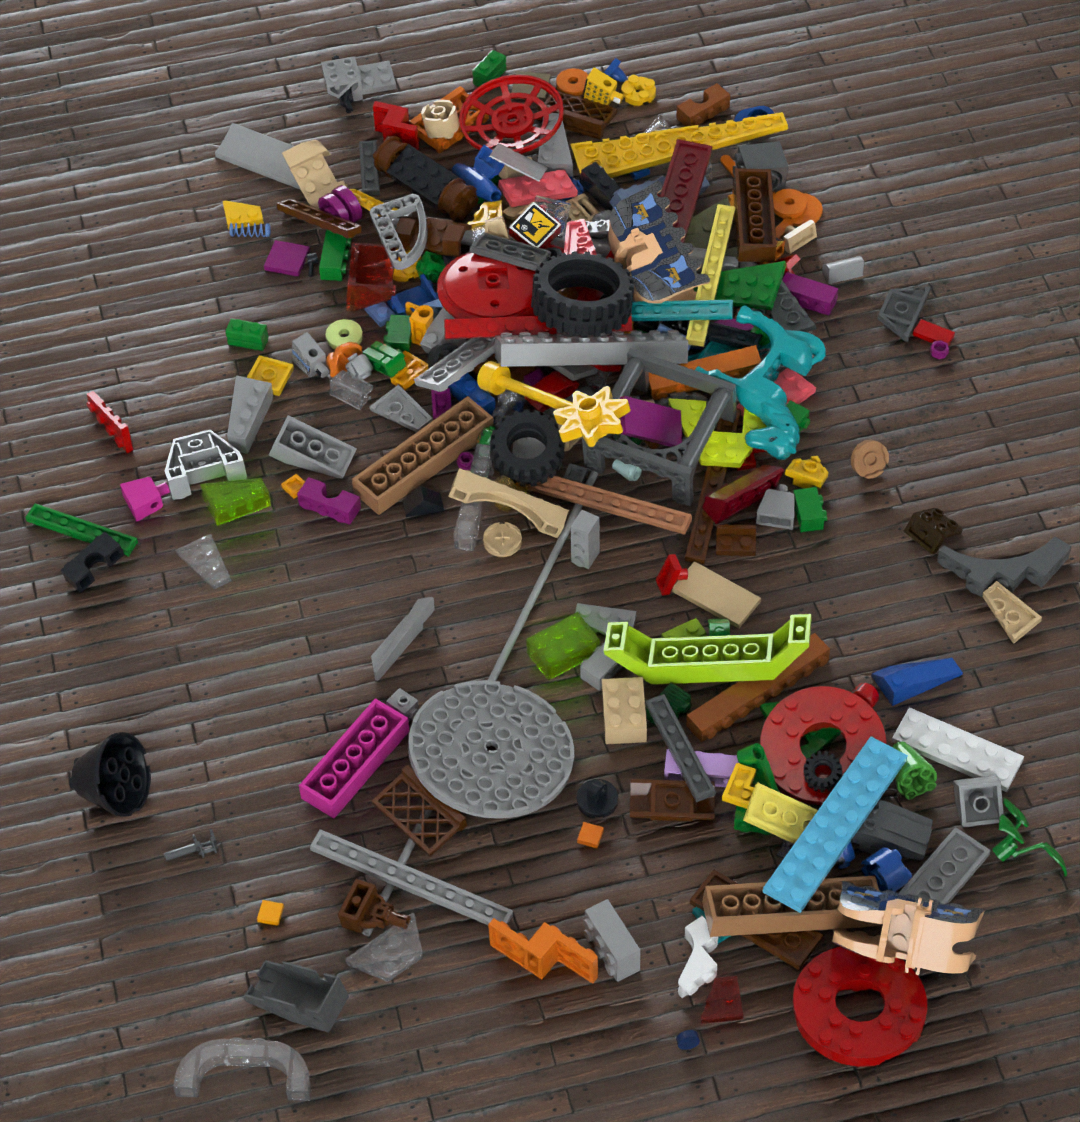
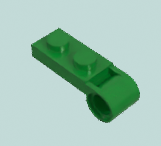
M755 743L738 750V762L756 769V775L753 779L754 787L758 782L778 791L763 747Z

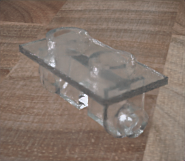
M506 389L498 396L497 407L492 413L494 424H497L499 421L503 422V417L506 415H512V412L508 411V409L513 410L515 403L519 399L517 393Z

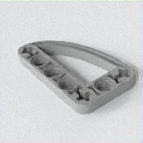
M410 194L373 207L370 210L371 220L392 266L396 270L410 267L420 258L427 242V220L420 197L416 194ZM394 207H400L398 210H391ZM417 211L419 218L418 238L413 249L406 254L391 220ZM383 224H387V225H388L387 227H384V228H381V227H380V226L383 225ZM387 236H394L391 239H385ZM394 247H398V248H399V249L396 250V251H391V249L394 248Z

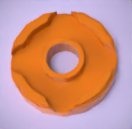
M576 68L562 71L556 78L557 89L574 96L582 95L588 76L587 72Z
M782 189L773 195L774 213L781 218H797L806 211L807 199L798 190Z

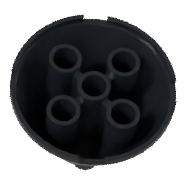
M126 732L110 735L83 756L74 760L72 777L69 780L70 788L74 789L80 797L116 816H132L135 811H139L145 804L151 784L150 765H146L144 754L147 753L143 745L135 736Z

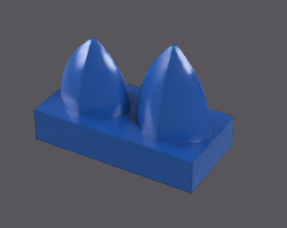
M615 58L604 73L614 80L625 82L628 79L625 73L618 67L621 61Z

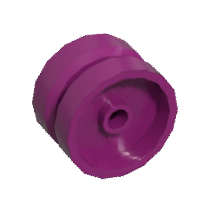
M337 186L331 193L325 194L318 200L319 209L353 223L362 218L360 203L346 186Z

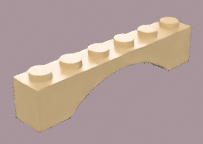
M460 468L454 478L448 496L466 504L489 501L507 505L526 516L539 532L558 538L561 534L569 511L559 505H554L541 498L533 497L523 491L512 489L507 485L499 484L486 477H481Z

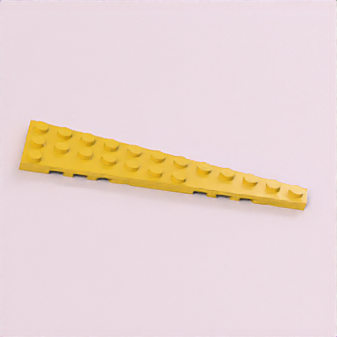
M783 112L748 117L738 122L727 120L724 124L716 125V122L704 127L694 125L640 133L636 137L630 138L620 136V139L616 140L606 138L603 139V142L593 143L592 141H586L570 145L580 175L582 169L596 162L604 168L610 178L670 162L677 139L710 145L712 150L788 130V124Z

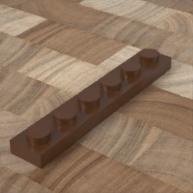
M289 198L277 203V210L284 212L286 215H292L297 219H302L309 224L330 230L332 233L340 234L345 238H353L354 235L362 232L361 225Z

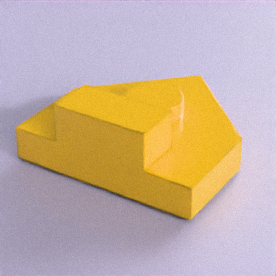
M811 456L807 460H801V458L793 459L787 467L785 475L794 478L793 485L798 487L812 488L816 486L821 488L828 478L829 472L822 466L818 456Z

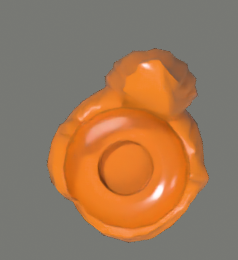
M347 342L339 345L334 352L329 353L326 364L330 370V376L334 378L339 376L340 371L348 372L345 368V365L349 362L347 358L355 353L358 356L361 355L362 347L356 342Z

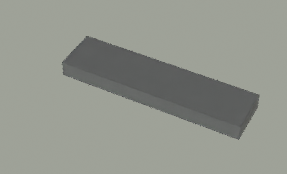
M376 140L359 142L362 192L369 196L380 195L379 171L375 168L373 154L377 150Z

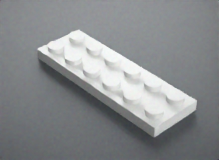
M910 707L892 737V743L906 742L920 755L973 778L995 775L1001 781V790L1005 792L1008 791L1024 759V756Z

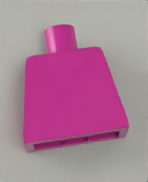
M151 477L120 484L123 498L136 522L163 507L161 496L170 493L166 482L155 486Z

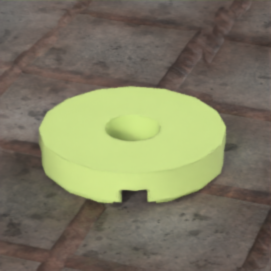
M347 319L337 320L330 324L326 330V340L333 349L347 342H356L357 344L362 342L363 332L361 326L355 321ZM348 334L347 337H341L340 335Z

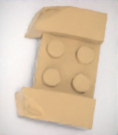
M318 140L303 142L282 152L291 173L310 206L319 209L318 200L320 197L331 193L334 188L340 185L348 188L344 180L336 181L324 159L325 156L331 154Z

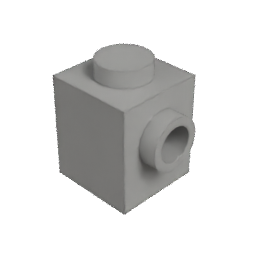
M401 688L386 701L387 706L408 717L409 722L414 719L419 710L418 700Z

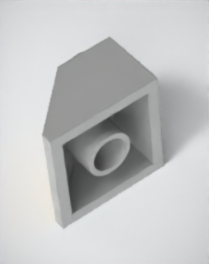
M995 775L953 781L955 803L962 827L999 823L1000 815L1003 814L1001 781Z

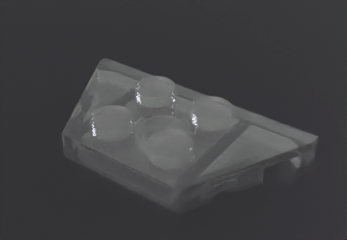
M411 913L408 915L411 917L407 929L395 925L347 957L345 959L346 964L389 982L423 958L415 914Z

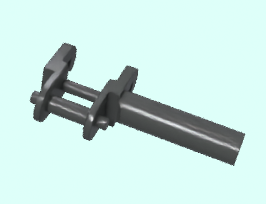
M209 829L211 834L210 841L200 844V841H197L195 834H193L194 843L165 852L166 861L195 851L202 855V857H204V854L212 851L216 854L218 846H216L217 842L212 829ZM212 844V847L202 849V846Z

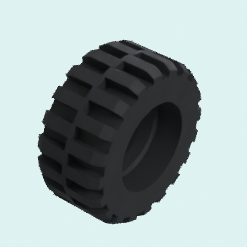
M523 410L524 412L522 413L515 411L512 412V416L506 415L503 417V422L499 421L495 426V430L492 431L490 452L496 472H500V477L504 480L508 478L509 483L513 485L519 483V486L525 487L526 484H531L532 487L537 486L538 482L543 484L547 482L548 477L553 478L556 475V471L560 470L564 460V442L561 441L560 428H558L555 420L551 421L550 416L547 414L542 416L540 411L534 410V413L529 412V410ZM530 437L541 441L546 448L542 454L535 458L521 459L513 455L509 451V447L518 439Z

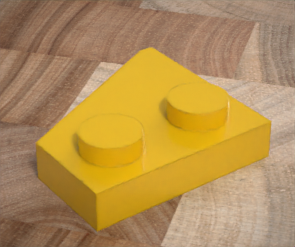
M502 201L484 202L474 214V220L467 223L472 226L471 230L485 229V220L503 216Z

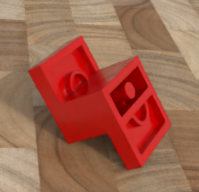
M375 101L373 104L375 131L383 133V140L388 136H397L402 140V143H408L419 151L418 126L409 124L408 108Z

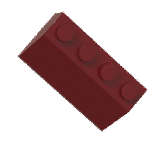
M765 464L759 468L755 467L745 476L740 475L734 482L724 484L718 491L708 493L704 498L705 501L702 509L717 525L761 500L766 490H775L784 469Z

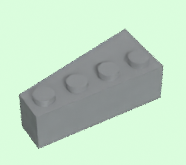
M559 113L549 114V122L545 129H553L558 121ZM562 120L557 132L539 147L537 163L547 167L546 172L564 169L568 176L573 179V163Z
M236 375L227 437L228 443L241 453L248 454L274 398L272 383Z

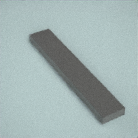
M665 694L646 700L645 705L695 801L698 802L715 796L716 791Z

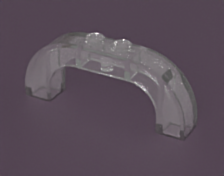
M238 1037L217 1039L196 1046L180 1062L173 1086L176 1097H199L201 1080L214 1067L221 1065L274 1067L284 1072L287 1076L286 1094L288 1100L310 1101L311 1099L310 1076L302 1056L295 1049L284 1043L264 1040L262 1038H255L253 1040H243Z

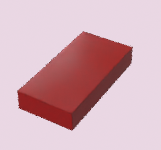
M921 319L913 331V336L930 343L943 341L949 346L955 336V332Z

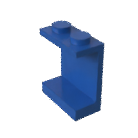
M424 274L420 275V286L395 294L390 286L384 288L385 302L395 315H407L406 302L421 306L439 299L438 293L433 290L431 280H427Z

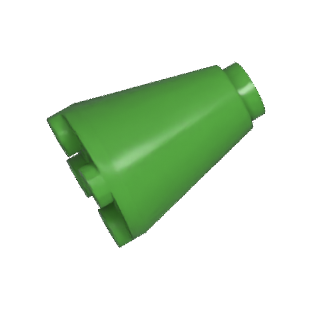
M901 741L894 744L893 748L908 755L907 761L895 777L898 791L906 799H913L927 791L934 790L936 788L937 773L932 765L906 742Z

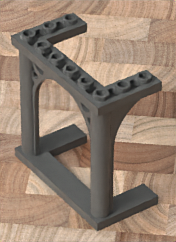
M630 348L627 353V364L611 391L613 399H620L624 395L629 397L633 388L647 392L649 389V372L710 393L712 396L691 435L682 443L671 448H644L635 444L623 434H618L620 438L616 441L608 439L607 437L612 434H607L600 438L595 446L589 447L582 437L585 468H588L590 472L595 471L603 474L605 470V457L620 460L624 464L637 466L644 471L654 472L661 477L671 478L673 500L679 504L691 506L694 500V473L715 426L720 418L732 423L736 419V384ZM674 454L677 457V461L667 460L666 456Z

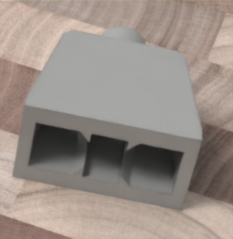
M779 484L776 490H766L757 510L756 524L793 530L794 494L787 492L788 487L786 485Z

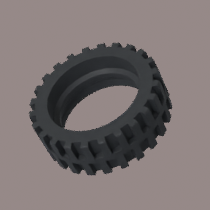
M574 251L567 255L566 253H560L559 257H549L548 262L544 260L541 263V267L538 266L533 277L531 307L533 308L534 315H538V320L541 323L546 322V326L550 329L556 328V332H567L569 336L578 334L582 335V337H588V335L597 337L601 333L607 335L612 333V329L619 330L621 325H625L631 316L634 279L633 276H630L628 269H623L621 263L616 264L614 259L610 257L606 259L601 254L591 255L590 252L578 254L577 251ZM569 287H587L601 291L609 297L597 301H578L564 297L556 291Z

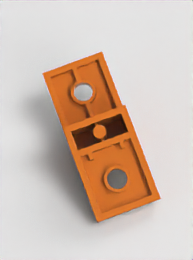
M493 918L488 924L490 946L540 979L546 976L557 961L592 984L598 978V956L589 948L585 949L579 945L573 937L568 938L554 925L550 926L544 922L528 941L525 935L514 932L503 921L499 922Z

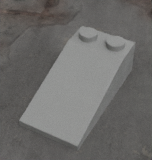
M288 415L269 456L289 465L343 479L357 448Z

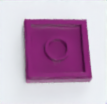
M275 240L264 264V270L299 277L307 259V254L310 252V247Z

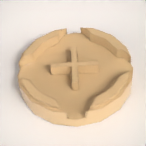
M500 522L494 523L484 532V547L494 556H511L521 547V531L517 526L505 522V524H500Z

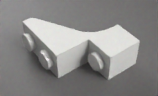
M703 916L685 927V939L689 942L693 951L678 980V994L681 998L694 994L701 985L712 982L717 975V964L708 953L717 947L718 937H710L707 921Z

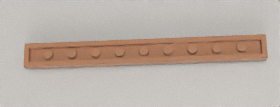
M558 476L548 477L547 482L543 484L538 482L537 486L531 487V484H526L525 487L519 486V483L513 485L684 535L692 520V515Z

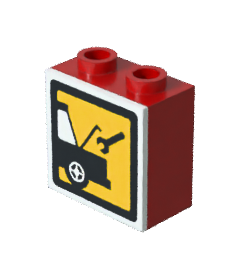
M534 202L509 227V235L514 240L541 249H545L561 233L559 220L550 216L542 206H538Z

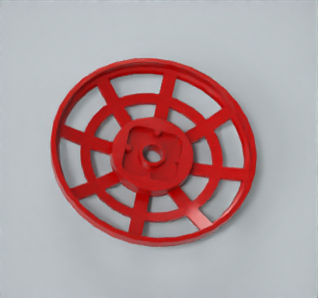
M529 75L502 76L482 84L467 97L460 110V128L467 142L478 150L482 146L474 142L467 132H478L481 138L488 143L486 146L490 149L497 146L503 138H514L515 143L500 144L508 148L516 147L513 151L522 154L540 147L557 132L564 115L563 101L555 87L541 78ZM529 84L533 85L534 88L530 94L520 92L509 93L507 85ZM501 87L502 95L492 99L486 105L477 100L486 92ZM540 89L552 95L556 104L547 108L544 102L537 97ZM520 98L526 99V101L524 102V104L517 102L512 103L511 99ZM504 101L505 104L496 109V111L491 109L497 103ZM534 102L542 111L533 114L529 107ZM473 105L480 110L476 126H466V117ZM559 109V118L553 129H545L549 122V114ZM485 114L492 117V124L482 125ZM544 117L541 128L533 126L534 120ZM494 130L498 135L492 140L486 136L484 131ZM527 132L535 133L532 137L524 141L521 140L520 136ZM540 135H546L545 137H543V138L540 139L539 141H537V142H535V143H533V144H531V145H529V146L523 147V145H526V144H528V143L534 141V140H535L536 138H538Z

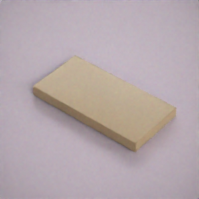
M695 561L688 568V579L678 580L672 589V592L720 619H728L730 624L738 629L761 602L759 596Z

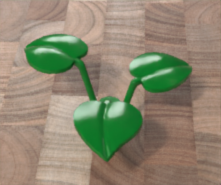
M1004 798L1003 804L1016 818L1017 824L1014 826L1004 814L1000 815L999 830L1007 832L1008 835L992 848L995 855L1004 862L1011 855L1017 857L1019 854L1036 848H1043L1062 867L1064 877L1067 876L1064 860L1047 842H1041L1016 851L1018 845L1013 838L1021 844L1025 843L1017 829L1021 824L1027 828L1029 823L1024 814L1012 802Z

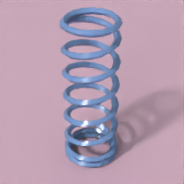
M230 223L229 232L231 237H234L235 233L238 237H240L242 233L243 236L246 237L248 235V232L250 237H253L254 232L257 237L260 236V233L263 237H270V224L267 223L265 225V235H263L261 223L258 235L256 232L255 223L252 235L250 233L249 223L247 225L246 235L244 234L243 223H241L240 234H238L237 223H235L234 234L233 224Z

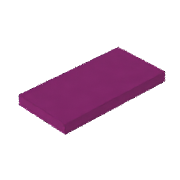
M625 395L620 397V399L628 400L631 409L629 413L621 417L623 428L621 434L670 447L682 443L681 410Z

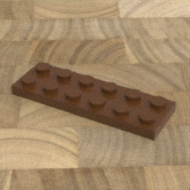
M714 869L691 897L690 904L704 911L702 901L705 886L738 883ZM816 930L742 935L797 970H800L823 939V935Z

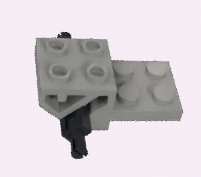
M335 55L332 57V60L321 62L327 92L339 98L340 104L345 107L346 113H352L351 103L363 100V95L396 89L390 61L357 66L355 56L339 59V56Z

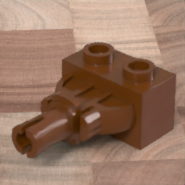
M358 879L355 880L338 912L342 928L361 934L364 929L375 927L384 929L389 924L407 929L411 920L410 916L393 911V904L387 903L378 894L374 884Z

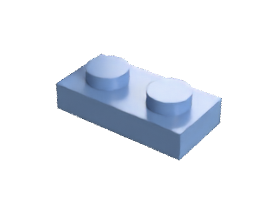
M375 292L359 300L360 306L380 327L386 325V321H390L391 315H395Z

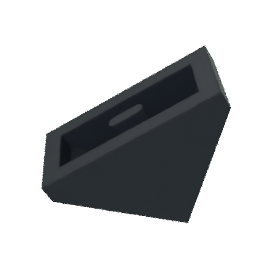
M422 485L403 499L406 518L444 511L441 494Z

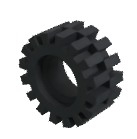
M818 751V755L811 754V758H807L806 764L804 763L805 782H808L810 788L814 787L816 792L818 789H821V793H825V789H828V792H830L832 787H835L842 777V766L838 758L835 759L833 753L830 756L827 751H825V754H821V751ZM820 765H825L831 769V774L827 778L822 779L815 775V769Z

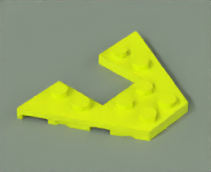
M669 398L668 405L673 409L681 410L682 431L685 437L688 438L706 407V401ZM744 407L742 433L713 431L700 456L699 463L704 466L740 468L745 458L752 453L753 449L745 442L746 433L750 430L762 429L767 426L758 416L749 412Z

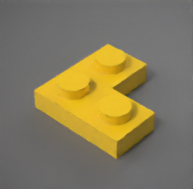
M736 763L722 795V801L747 809L754 790L751 784L756 775V769Z

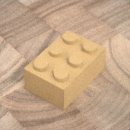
M643 677L602 679L605 744L647 742Z

